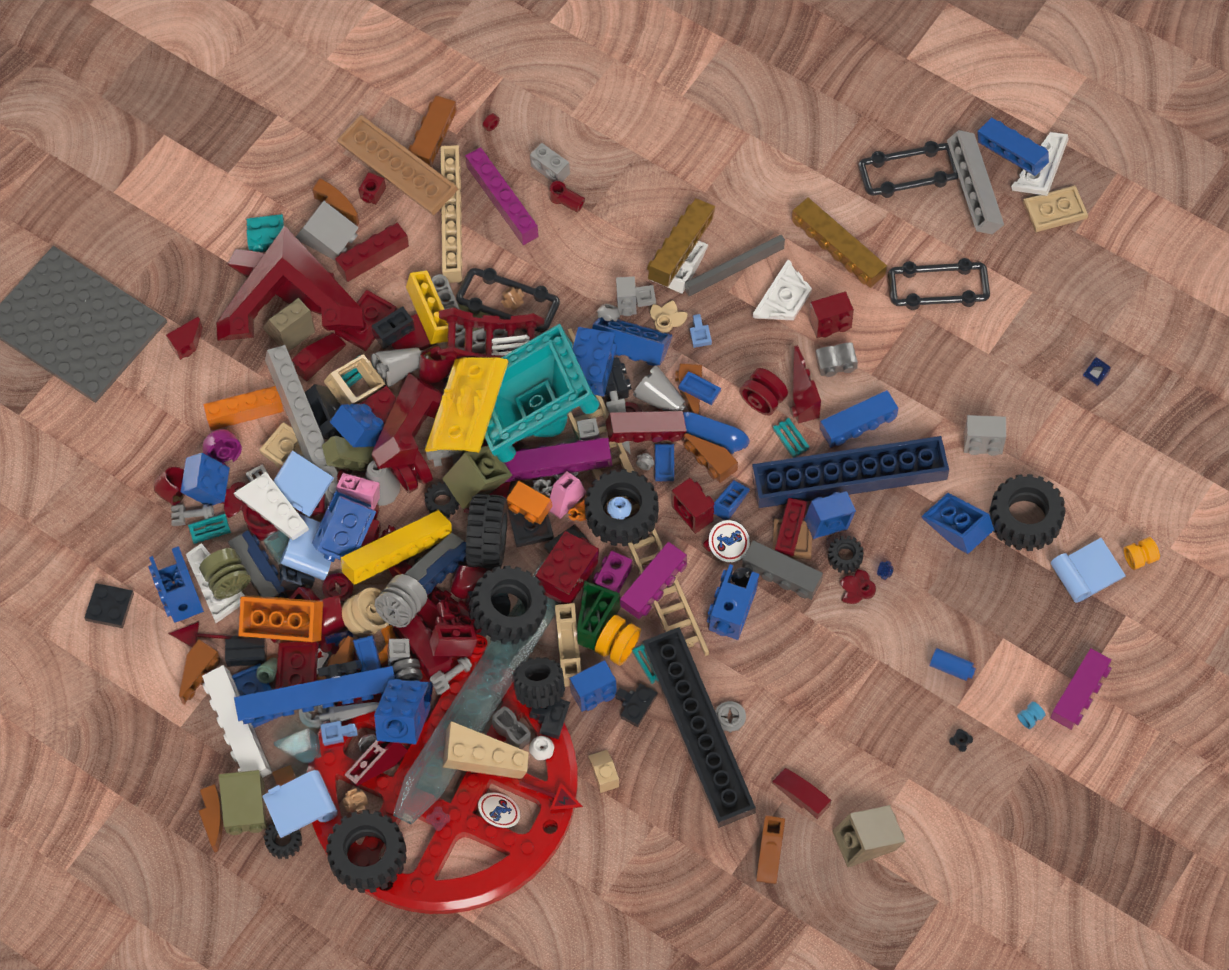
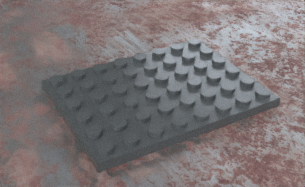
M55 246L51 247L0 303V340L95 403L167 323L166 318Z

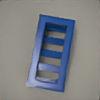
M733 480L714 502V514L724 520H729L750 489ZM734 489V490L738 491V492L741 493V494L739 495V494H737L736 492H734V491H732V490Z

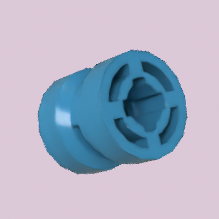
M1034 701L1027 705L1026 710H1022L1017 714L1019 721L1028 729H1032L1036 725V721H1041L1046 716L1042 707Z

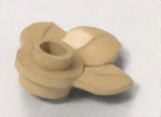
M674 301L668 302L662 308L653 304L650 310V315L655 321L656 329L662 333L669 332L673 327L681 326L687 319V313L678 312Z

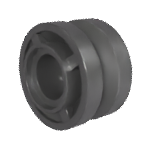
M404 659L393 665V672L396 674L394 676L395 679L420 681L423 677L420 670V662L417 659Z

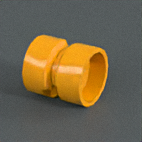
M1151 537L1140 540L1138 545L1132 543L1123 548L1127 564L1132 570L1145 566V562L1151 564L1160 559L1158 547Z

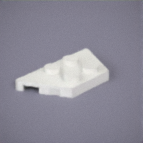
M790 260L786 261L753 312V318L794 320L811 294L812 288L803 280L799 271L797 272L793 268Z

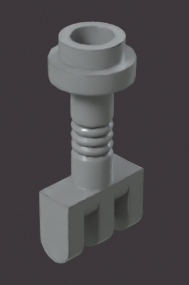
M204 504L202 509L187 511L184 505L171 507V511L175 512L171 514V518L175 519L171 521L172 526L186 525V518L204 516L205 519L214 517L213 506H209V504Z
M467 657L459 658L457 660L459 664L446 674L439 670L431 676L430 681L433 683L437 694H442L450 688L448 681L454 678V676L463 670L465 672L470 671L472 664Z

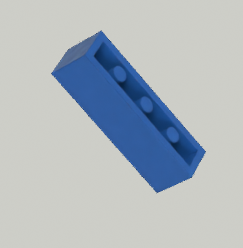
M991 117L978 130V143L1034 176L1049 163V151L1045 147L1039 146L1030 138H1026L1016 130L1010 129L1001 121Z
M888 390L821 420L820 431L830 448L835 445L840 446L852 437L857 438L861 436L865 431L875 430L880 424L892 422L896 419L899 408Z

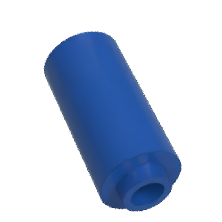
M936 648L929 665L964 681H967L968 678L972 679L976 670L973 667V662L939 648Z

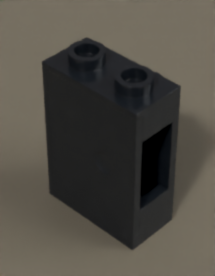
M314 384L305 392V395L323 439L329 440L332 436L344 438L330 423L341 404L328 387Z

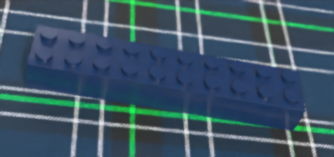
M942 436L752 464V478L758 508L785 505L788 502V498L811 501L818 497H828L835 492L842 493L847 491L848 495L944 481L948 479L949 474Z

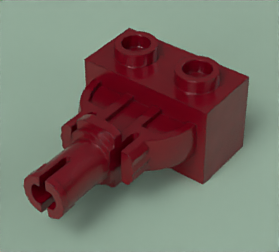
M439 602L436 605L439 617L435 620L436 625L429 641L433 656H472L477 643L473 625H463L460 623L458 617L451 614L448 602H444V604Z

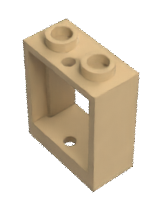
M364 354L333 371L324 380V383L341 405L359 404L385 386L383 378L376 372L372 363ZM357 368L371 388L358 397H355L341 378V376Z

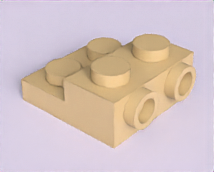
M284 422L259 450L262 455L274 462L275 466L281 469L292 450L303 456L293 428Z

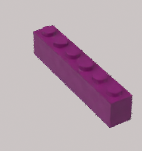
M480 147L465 155L468 170L522 245L538 238V225L483 149Z
M602 437L590 441L578 440L575 443L569 444L559 443L556 446H539L536 449H520L516 451L511 461L504 462L512 474L505 482L564 474L566 471L573 473L613 467L609 439Z

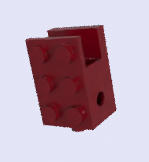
M565 531L535 575L540 580L539 586H544V595L560 604H571L584 586V582L587 581L597 566L599 548L591 545L586 538H578Z

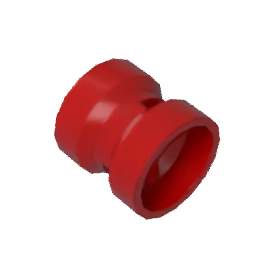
M476 634L477 643L472 656H465L472 662H479L483 659L484 651L488 644L487 639L479 634Z

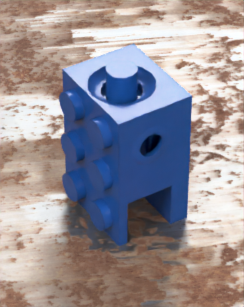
M578 327L572 349L594 395L604 397L617 350V344L613 343L615 333Z
M335 491L312 541L313 546L317 551L325 554V559L334 562L335 559L341 560V557L360 548L376 511L371 509V505Z
M179 546L172 548L176 564L158 570L155 560L151 556L149 559L152 565L148 566L155 587L159 591L158 594L161 602L165 605L164 609L167 617L172 616L174 623L204 612Z
M729 564L728 570H724L722 573L720 587H717L714 595V603L710 605L707 623H710L709 631L715 632L720 636L739 640L757 591L759 574L752 572L747 587L743 588L731 584L733 565Z
M389 679L374 714L377 741L417 744L430 710V702L424 701L428 682Z

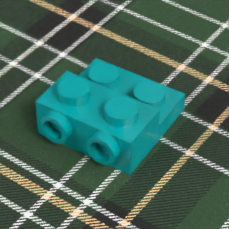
M283 214L246 219L249 251L262 253L268 250L284 227Z

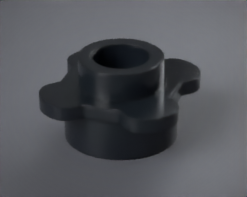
M957 729L954 737L949 739L950 745L956 746L960 752H965L967 746L973 742V737L962 729Z

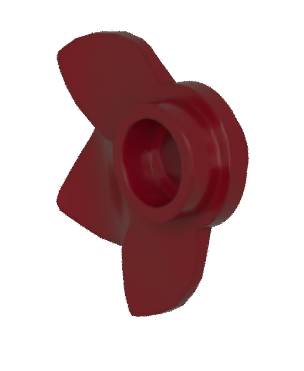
M236 482L231 488L226 489L225 501L220 503L224 504V512L228 518L235 516L240 510L243 512L245 502L239 500L234 495L238 488L246 485L243 482Z
M858 569L855 576H845L839 581L842 588L847 591L842 598V602L847 604H857L862 599H871L876 593L875 584L870 581V575L864 570Z

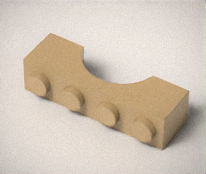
M575 603L555 605L560 664L563 670L565 687L570 686V677L581 672Z

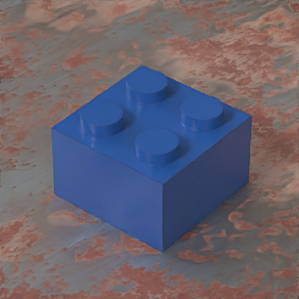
M366 404L341 405L330 421L352 447H375L384 428L383 421L372 413V409Z
M204 453L187 457L181 493L202 504H209V506L224 502L230 467Z
M847 491L842 493L835 492L825 498H815L810 504L804 521L812 538L816 539L847 530L856 510Z
M605 660L569 678L571 694L581 712L585 710L590 711L597 704L612 700L617 693L616 679Z

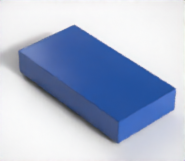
M689 371L679 385L680 390L711 406L721 392L720 387Z
M655 444V481H674V444Z
M373 635L353 640L358 661H361L362 664L361 672L382 668Z

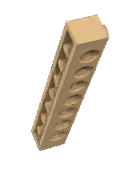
M459 145L441 146V175L459 189L442 207L443 276H446L449 283L463 282Z

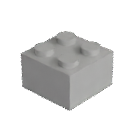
M967 415L964 430V453L971 455L989 454L991 456L1002 454L1006 440V417Z

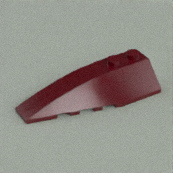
M235 249L228 266L245 277H249L265 253ZM329 272V274L335 279L334 274ZM289 280L275 293L288 304L299 298L311 312L322 314L321 308Z
M402 561L388 569L394 578L396 575H405L412 566ZM434 587L432 592L427 594L426 604L417 612L433 631L436 625L435 620L439 617L436 605L439 602H443V604L448 602L451 614L458 617L460 623L463 625H473L475 634L482 635L480 633L481 629H476L474 626L475 620H470L466 603L455 601L451 598L452 594L447 590L442 592L437 587Z

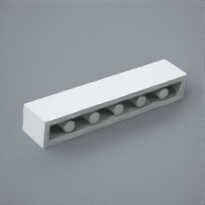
M222 665L203 675L202 677L205 682L203 683V688L211 696L210 705L218 713V717H216L217 722L225 730L226 734L223 736L226 743L232 747L231 756L235 762H238L240 767L238 772L259 770L262 778L271 774L272 771L252 724L243 725V721H238L234 697H238L240 694L230 671Z

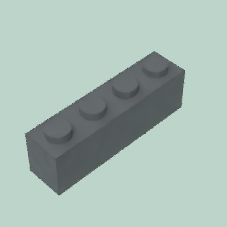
M754 540L742 559V567L750 568L768 582L773 581L784 590H792L804 599L809 598L812 600L822 582V572Z

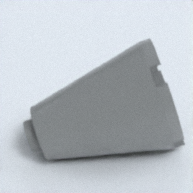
M408 348L376 352L371 355V363L373 368L377 369L378 374L383 378L385 386L391 387L405 378L408 373L411 374L419 368L420 354L423 350Z
M654 366L650 370L651 374L645 376L639 383L633 396L663 411H683L686 408L684 405L685 400L658 366Z
M372 461L368 465L364 479L380 483L378 506L388 505L394 502L400 493L399 479L390 468L378 469L375 461Z

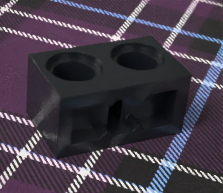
M403 306L372 325L373 336L383 349L415 330L413 319Z

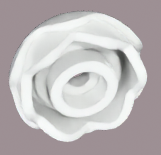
M538 736L531 741L529 752L535 759L546 760L553 755L554 744L548 737Z

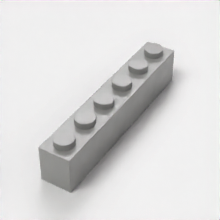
M958 130L947 142L976 231L994 234L1004 225L975 134Z

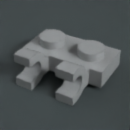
M437 450L426 452L427 459H433L434 466L437 467L442 466L441 458L452 456L453 464H455L460 459V455L465 453V450Z

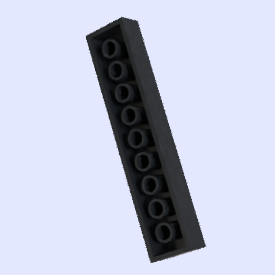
M680 627L642 641L645 654L717 827H723L755 814V804Z

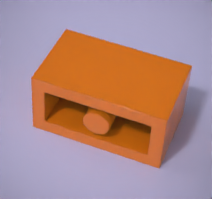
M520 481L517 482L507 497L508 508L516 514H523L525 519L531 523L537 522L541 524L553 507L550 498Z

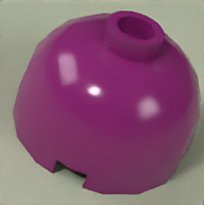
M219 429L207 435L204 439L202 450L205 455L226 465L225 462L231 459L233 462L237 460L241 454L242 446L239 439L232 432Z

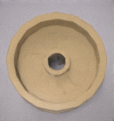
M375 588L364 589L344 603L342 618L345 626L354 635L362 638L368 637L389 625L379 616L375 608V600L381 594L380 590Z

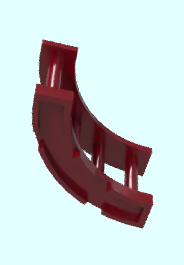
M455 307L440 310L439 318L445 320L448 324V348L438 350V354L445 356L447 360L459 358H501L505 355H492V339L495 329L507 331V337H513L517 329L526 328L529 341L535 338V329L539 326H544V318L531 313L511 316L510 320H500L499 316L483 315L482 318L473 317V313L462 311ZM456 324L463 325V328H465V351L455 348ZM474 328H483L486 331L485 354L472 353Z

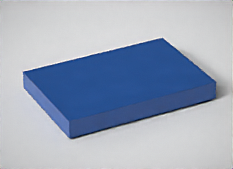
M260 663L232 675L240 696L272 690L269 683H262L257 679L256 671L261 666ZM275 714L274 719L283 716V714ZM263 717L255 718V722L251 724L255 728L274 719L263 721Z

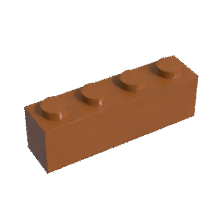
M435 96L433 102L429 103L427 115L422 118L420 130L416 131L413 145L409 146L408 150L430 167H432L457 112L456 101Z

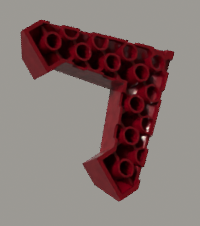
M284 226L216 322L217 341L254 338V319L264 305L270 302L282 285L284 286L288 280L321 308L322 326L327 331L364 328L363 309L289 229Z
M408 373L372 452V457L378 469L414 464L418 451L414 437L428 416L436 418L442 395L444 394L443 391ZM485 437L481 447L488 446ZM518 441L515 442L514 444H512V446H513V447H518V446H519Z

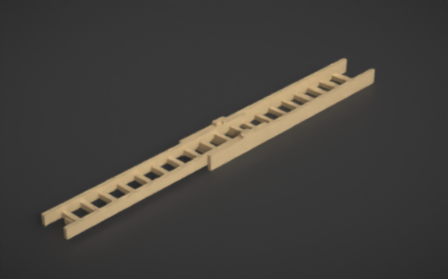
M570 328L568 329V337L572 344H574L575 336ZM595 395L599 400L600 409L594 413L584 414L575 418L571 412L567 415L577 441L580 440L577 421L597 418L602 415L606 421L609 413L601 396ZM606 425L598 428L599 434L607 432ZM609 442L610 448L617 446L620 453L619 457L612 459V465L621 463L623 469H627V472L631 473L632 470L634 471L622 443ZM606 468L590 470L594 480H600L601 470ZM610 499V500L605 504L606 508H607V506H608V503H609L612 499ZM639 504L632 506L630 515L640 510ZM655 528L651 532L652 537L641 540L634 545L632 542L628 543V548L640 575L644 571L642 565L652 562L658 553L639 560L635 549L654 542L659 552L663 548ZM676 578L673 583L674 586L663 590V596L677 591L681 602L660 609L658 602L655 600L653 606L665 632L678 627L681 629L692 625L696 636L685 640L687 646L690 648L694 646V643L699 642L704 655L707 656L709 655L708 648ZM684 608L689 619L668 626L663 615Z

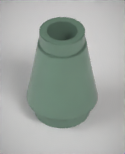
M272 657L258 667L256 673L257 679L260 682L269 683L275 679L278 661L276 658Z

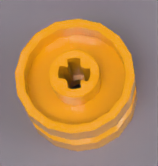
M614 615L602 630L595 646V652L603 657L610 655V661L621 666L632 653V649L635 648L641 634V628L632 623L626 626L625 619Z

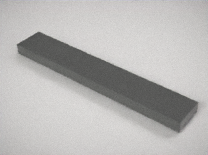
M779 235L687 281V295L691 296L783 250L785 246L784 237Z

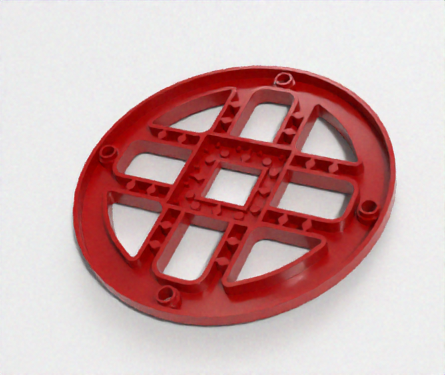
M450 656L453 662L451 670L459 664L457 660L465 656ZM486 658L479 662L470 661L472 664L470 671L465 672L463 670L448 681L450 688L442 693L429 719L424 723L417 744L402 743L408 746L409 749L394 777L381 773L357 786L344 775L356 763V760L345 755L353 736H343L344 742L324 746L320 728L309 757L307 773L313 770L320 771L338 812L335 818L327 822H320L318 820L312 822L319 843L326 855V845L329 844L328 836L334 833L332 828L335 824L340 825V819L343 818L338 800V780L347 782L383 799L384 802L379 812H381L383 817L384 815L389 816L392 822H396L397 825H399L403 815L408 814L437 828L414 872L410 874L397 873V880L391 883L393 887L387 891L378 887L376 888L377 892L370 893L369 889H365V894L382 903L411 912L426 914L466 912L490 905L519 890L547 865L560 847L571 824L575 808L550 810L554 798L524 787L519 782L523 781L553 794H556L561 782L577 799L578 769L571 736L565 723L563 724L559 740L539 734L542 724L538 723V720L529 717L532 707H526V704L522 705L516 698L513 681L514 670ZM422 671L423 677L420 682H428V687L433 686V683L429 681ZM494 676L501 677L499 682H492L491 679ZM474 690L482 691L501 700V708L504 706L510 709L515 714L517 721L525 718L537 737H548L554 744L553 755L546 759L547 781L527 773L522 779L467 771L451 803L416 788L433 755L443 759L446 728L456 718L467 695ZM381 693L373 695L374 699L362 701L361 697L355 698L354 703L345 705L379 703L382 696ZM340 701L336 704L335 707L345 705H342V701ZM376 711L342 721L341 724L342 726L355 724L357 730L368 728L376 732L374 717ZM491 725L486 735L507 743L506 737L498 734L493 725ZM491 784L540 806L541 810L528 833L517 834L509 829L496 827L488 823L484 818L475 815L480 798L487 793ZM553 826L556 828V832L548 834L545 832V829ZM367 836L361 845H358L355 841L350 846L347 853L348 859L354 865L361 867L374 865L381 860L386 846L381 839ZM461 838H470L508 855L496 864L475 874L453 879L437 880L453 847Z

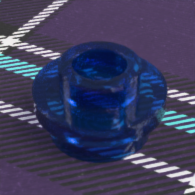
M882 561L880 563L877 575L881 579L886 580L892 576L894 570L890 561Z

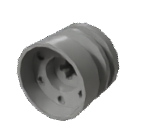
M404 574L396 575L376 598L375 608L385 622L395 627H406L416 616V613L426 604L427 594L423 586L416 579Z

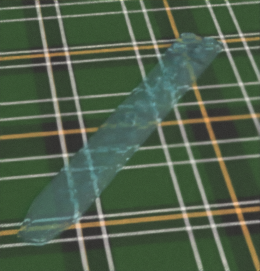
M541 562V564H540L539 567L537 568L536 572H535L534 575L532 576L533 578H535L536 573L538 572V570L540 569V567L542 566V564H543L544 562ZM547 597V611L540 628L528 640L522 642L520 639L518 644L513 645L511 642H508L507 645L501 644L499 640L490 643L406 774L393 816L413 824L441 797L457 769L443 768L446 728L452 721L479 733L482 732L511 686L513 672L516 671L515 668L520 666V663L523 661L526 662L555 616V605H561L559 602ZM518 599L508 617H517L526 613L525 606L520 599Z

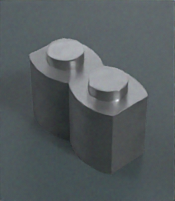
M843 343L816 350V359L821 376L832 377L838 372L851 373L858 367L853 343Z
M503 706L493 715L492 725L495 731L501 736L506 737L509 745L523 749L529 744L531 735L528 728L523 723L517 721L515 714L510 709Z

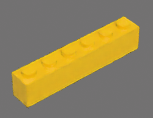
M437 510L341 557L342 573L354 585L439 544L452 533L451 522Z

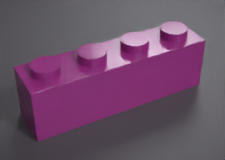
M667 542L621 597L620 606L637 619H640L643 615L646 616L650 612L654 601H659L663 596V590L674 583L678 572L682 573L687 567V554L670 542Z
M1090 648L1055 706L1050 719L1072 730L1075 724L1078 726L1084 717L1081 714L1084 708L1088 710L1093 702L1091 696L1093 693L1098 694L1103 685L1100 681L1103 677L1107 678L1110 674L1112 659Z

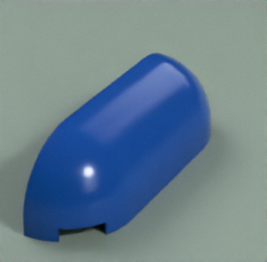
M683 412L687 434L726 448L730 454L746 449L750 443L749 437L743 431L733 426L695 413Z

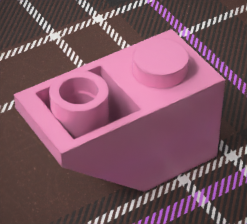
M568 471L553 484L550 495L553 507L549 512L559 519L586 494V490L580 480Z
M343 473L336 486L339 492L370 504V508L373 510L380 499L379 482Z

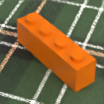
M276 386L203 404L211 431L284 412Z

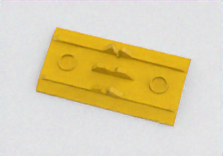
M459 358L454 361L425 448L426 452L466 450L480 453L508 365L507 359Z

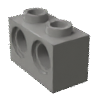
M543 143L530 154L531 167L552 182H563L570 175L569 162Z
M635 276L617 277V306L620 315L631 316L637 314Z

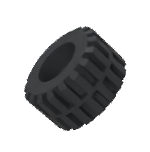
M546 657L530 658L515 668L516 671L513 672L515 695L522 705L526 704V707H534L535 709H538V707L547 708L546 706L554 705V702H559L561 700L560 697L564 696L563 670L561 665L556 663L555 660H549Z

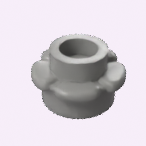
M643 453L637 456L636 465L640 469L647 471L654 465L651 455Z

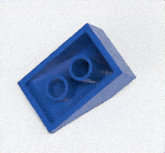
M950 493L942 497L922 516V519L950 544L967 554L994 531L988 513Z

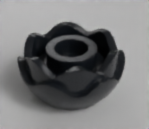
M747 567L736 569L732 574V582L737 586L742 584L747 586L753 571Z

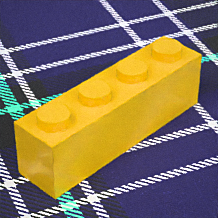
M428 271L410 273L406 289L430 344L448 342V324L445 320L439 318V311L444 310V307Z

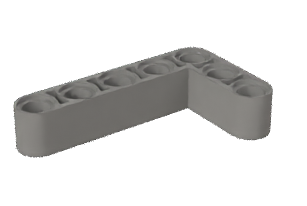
M441 274L435 275L432 278V282L444 310L453 307L459 309L446 276ZM456 324V331L461 330V332L455 333V348L465 351V348H461L465 346V328H463V325ZM482 328L473 331L472 353H485L486 331ZM495 329L493 331V339L507 337V331Z

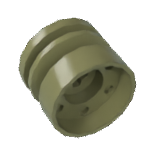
M224 548L210 554L202 561L199 567L205 581L209 582L208 586L217 599H226L238 594L247 587L251 580L249 573L246 571L245 566L241 565V559L233 548Z

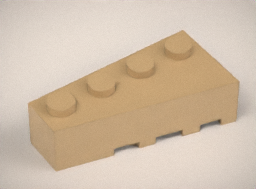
M452 721L446 728L443 768L522 779L526 774L529 752Z

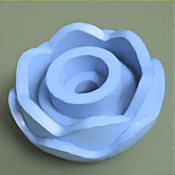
M624 497L613 498L607 506V512L612 518L616 519L628 517L632 509L630 502Z

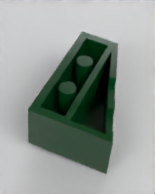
M586 581L584 582L577 628L578 645L595 651V646L602 630L614 615H617L621 608L620 593Z

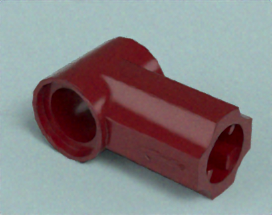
M555 181L550 185L549 199L552 203L562 204L575 212L581 210L585 202L584 197L566 188L565 184L561 181Z

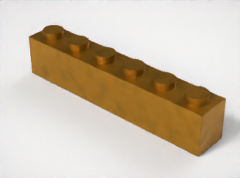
M809 197L792 210L793 223L797 227H801L809 238L815 239L823 250L831 253L836 261H840L848 272L855 274L862 284H866L871 288L886 275L887 265Z
M695 198L692 204H688L685 214L681 215L678 220V225L673 226L670 237L665 238L662 248L658 249L655 254V259L650 260L647 266L649 280L666 287L670 285L712 222L715 212L714 205Z

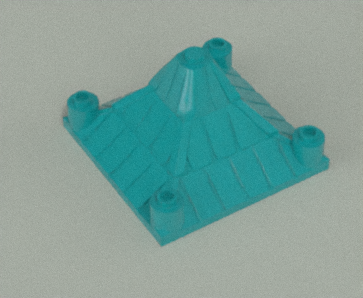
M561 324L556 325L501 357L508 360V365L485 434L492 454L497 456L500 462H509L514 458L516 450L512 444L533 435L536 437H554L561 434L567 423V415L574 408L579 406L585 414L594 413L599 408V400L592 392L572 349L573 344Z

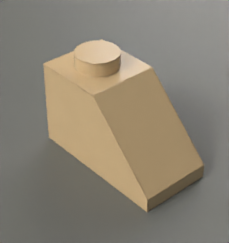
M604 750L589 755L588 758L600 793L618 788L619 777L608 751Z

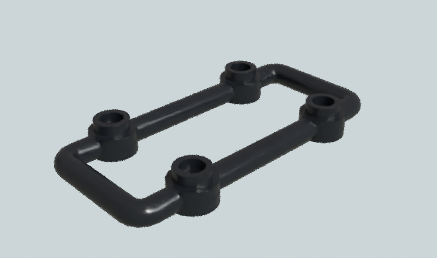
M934 141L926 142L924 147L889 154L876 151L871 157L860 160L858 164L866 193L871 196L882 195L885 198L892 197L896 191L932 184L941 188L948 181L959 178L948 143L937 144ZM938 151H947L953 173L947 174L944 171H938L934 174V177L899 184L886 181L881 184V187L874 189L871 186L866 165L872 164L874 167L880 168L886 161L925 154L927 157H934Z
M963 258L954 264L916 266L912 261H908L903 266L892 267L888 271L891 303L895 306H906L910 310H916L920 305L962 303L966 307H972L976 302L986 301L990 297L986 265L981 262H971L968 258ZM971 270H980L983 294L976 295L973 291L967 290L960 296L920 298L917 294L912 293L906 299H898L895 274H903L907 278H912L916 273L958 271L962 275H967Z
M472 268L467 272L456 295V301L460 305L468 307L470 313L479 314L483 312L491 316H499L503 320H510L511 316H514L482 305V301L479 298H471L470 300L463 298L474 275L482 277L484 283L488 285L496 282L508 287H514L515 289H521L522 292L533 295L537 302L542 303L546 300L553 302L544 320V326L537 327L535 331L542 333L549 329L559 308L560 299L556 295L548 293L546 287L537 286L533 288L497 275L493 268H486L485 270ZM525 328V329H521L523 332H526V333H527V329H526V328Z

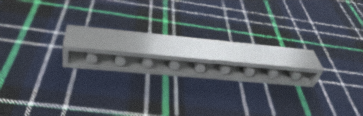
M283 345L267 350L265 361L303 456L334 477L325 492L324 508L327 510L335 491H338L336 489L338 484L337 471L335 467L326 464L322 445L325 443L286 346Z

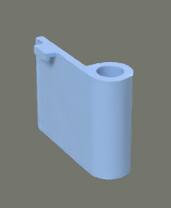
M292 450L273 482L294 508L310 517L334 477Z
M299 514L309 530L295 540L289 538L280 564L324 581L329 572L331 561L325 559V554L317 551L312 544L321 522Z
M1102 538L1070 555H1067V553L1061 554L1050 563L1075 603L1126 577Z
M318 770L310 771L282 786L278 785L263 795L280 838L316 820L320 822L332 820L338 814Z

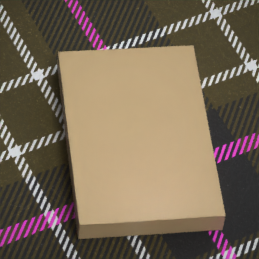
M1076 186L1049 192L1047 196L1037 195L1023 200L1035 232L1088 218V213Z

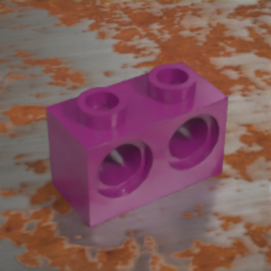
M611 551L609 556L604 557L601 564L602 569L600 573L597 572L595 574L593 583L620 593L633 568L632 559ZM614 564L620 565V567L617 569L612 568L611 566ZM606 580L612 581V583L609 585H606L603 582Z

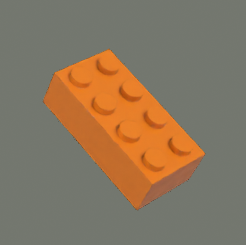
M242 596L240 597L239 636L306 642L321 641L323 601Z

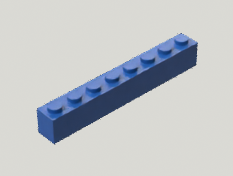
M393 666L234 697L238 721H243L244 725L254 723L255 718L263 717L264 721L274 719L275 714L282 713L284 717L294 715L295 710L302 709L304 713L314 711L315 706L322 705V708L325 709L334 707L335 702L342 701V705L354 703L355 698L361 697L362 701L374 699L373 695L381 693V696L383 695L389 679H395Z

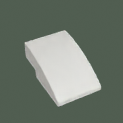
M698 241L668 288L683 294L686 289V282L694 276L708 248V244Z

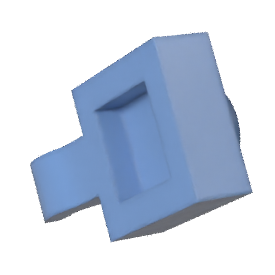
M700 314L693 315L694 327L690 328L693 348L712 345L708 325H702Z
M340 721L321 724L324 746L344 742L343 736L352 737L358 735L355 724L342 726Z

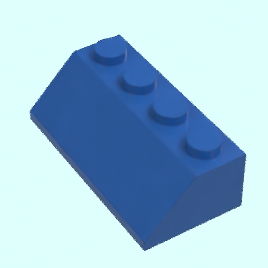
M603 317L598 318L592 326V329L615 333L613 342L617 344L615 355L629 356V359L634 361L643 360L651 366L660 365L664 361L673 336L619 319L617 321H605Z

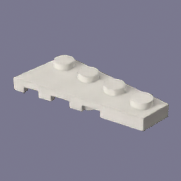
M1049 133L1041 146L1049 151V163L1036 176L1023 169L1018 181L1014 182L1011 186L1012 191L1048 195L1069 139L1068 134Z
M266 472L234 493L236 498L245 502L248 507L258 512L261 517L270 521L278 530L292 540H295L309 530L306 523Z
M201 543L189 551L186 556L214 621L218 623L240 607V597L245 595L239 592L226 599L214 597L208 586L209 582L205 581L199 569L202 561L210 555Z

